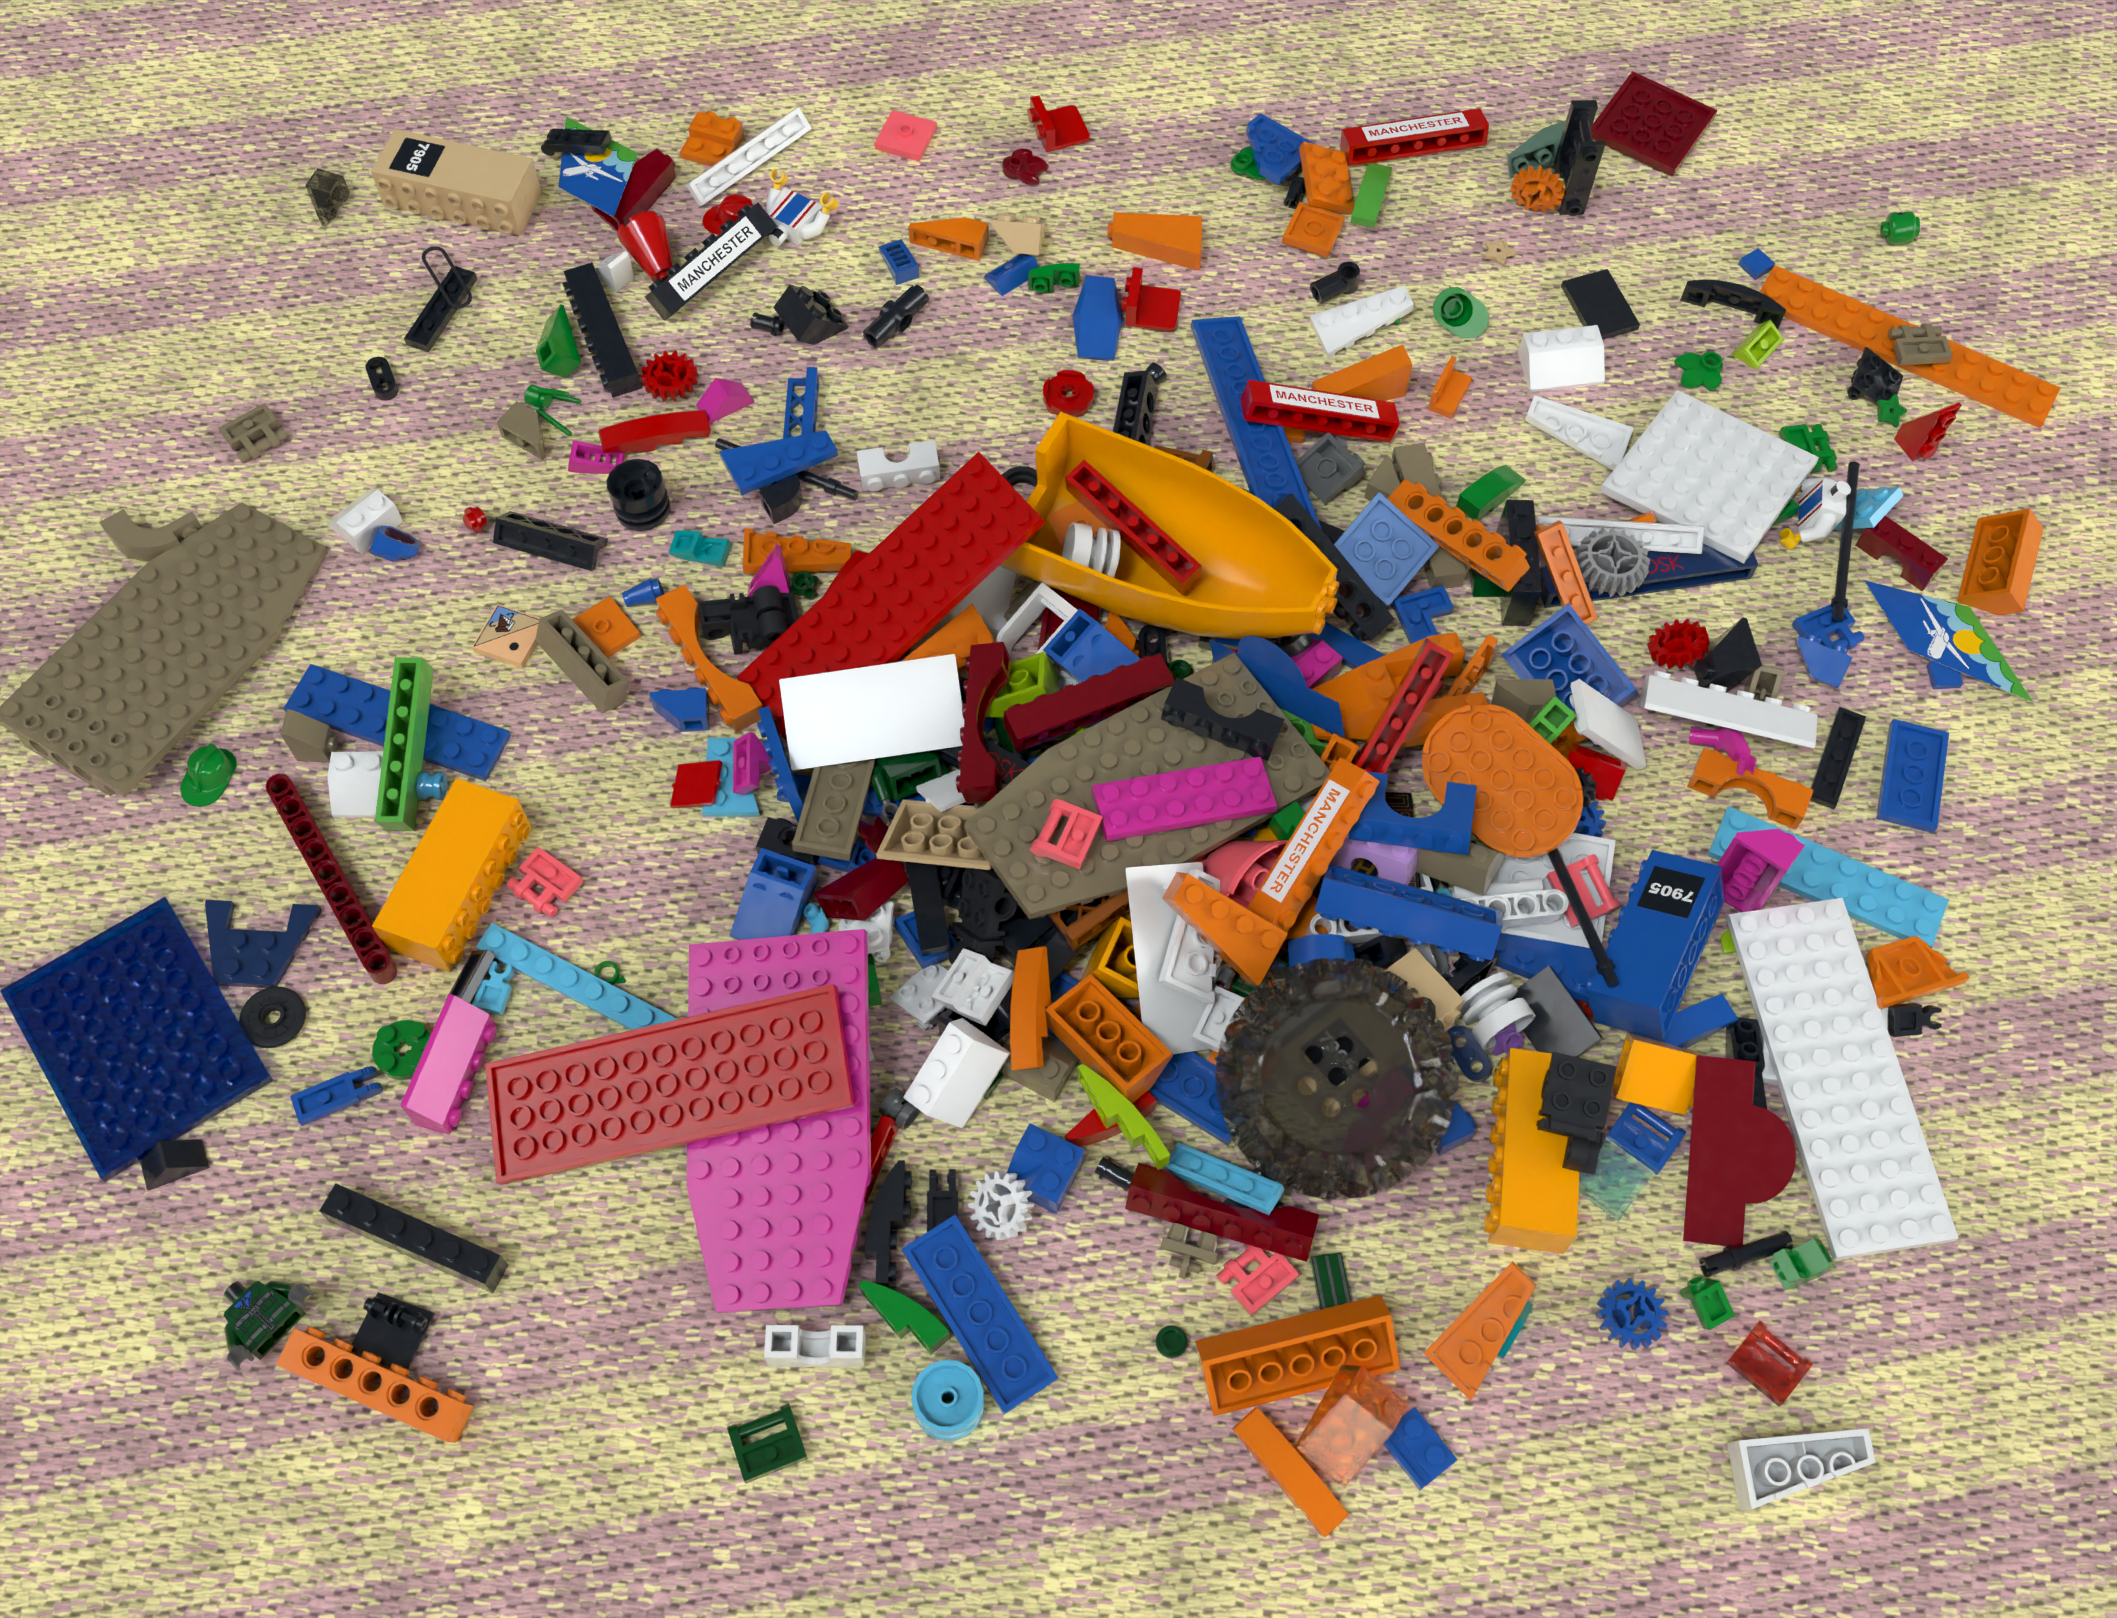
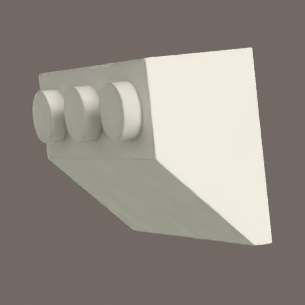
M1598 325L1523 333L1518 356L1529 392L1604 384V343Z
M963 1018L949 1022L903 1098L927 1116L964 1128L1007 1060L1010 1052Z

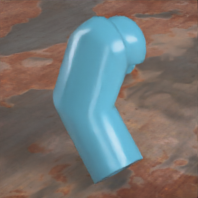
M814 903L806 905L803 914L812 928L809 934L827 932L829 921L823 909Z

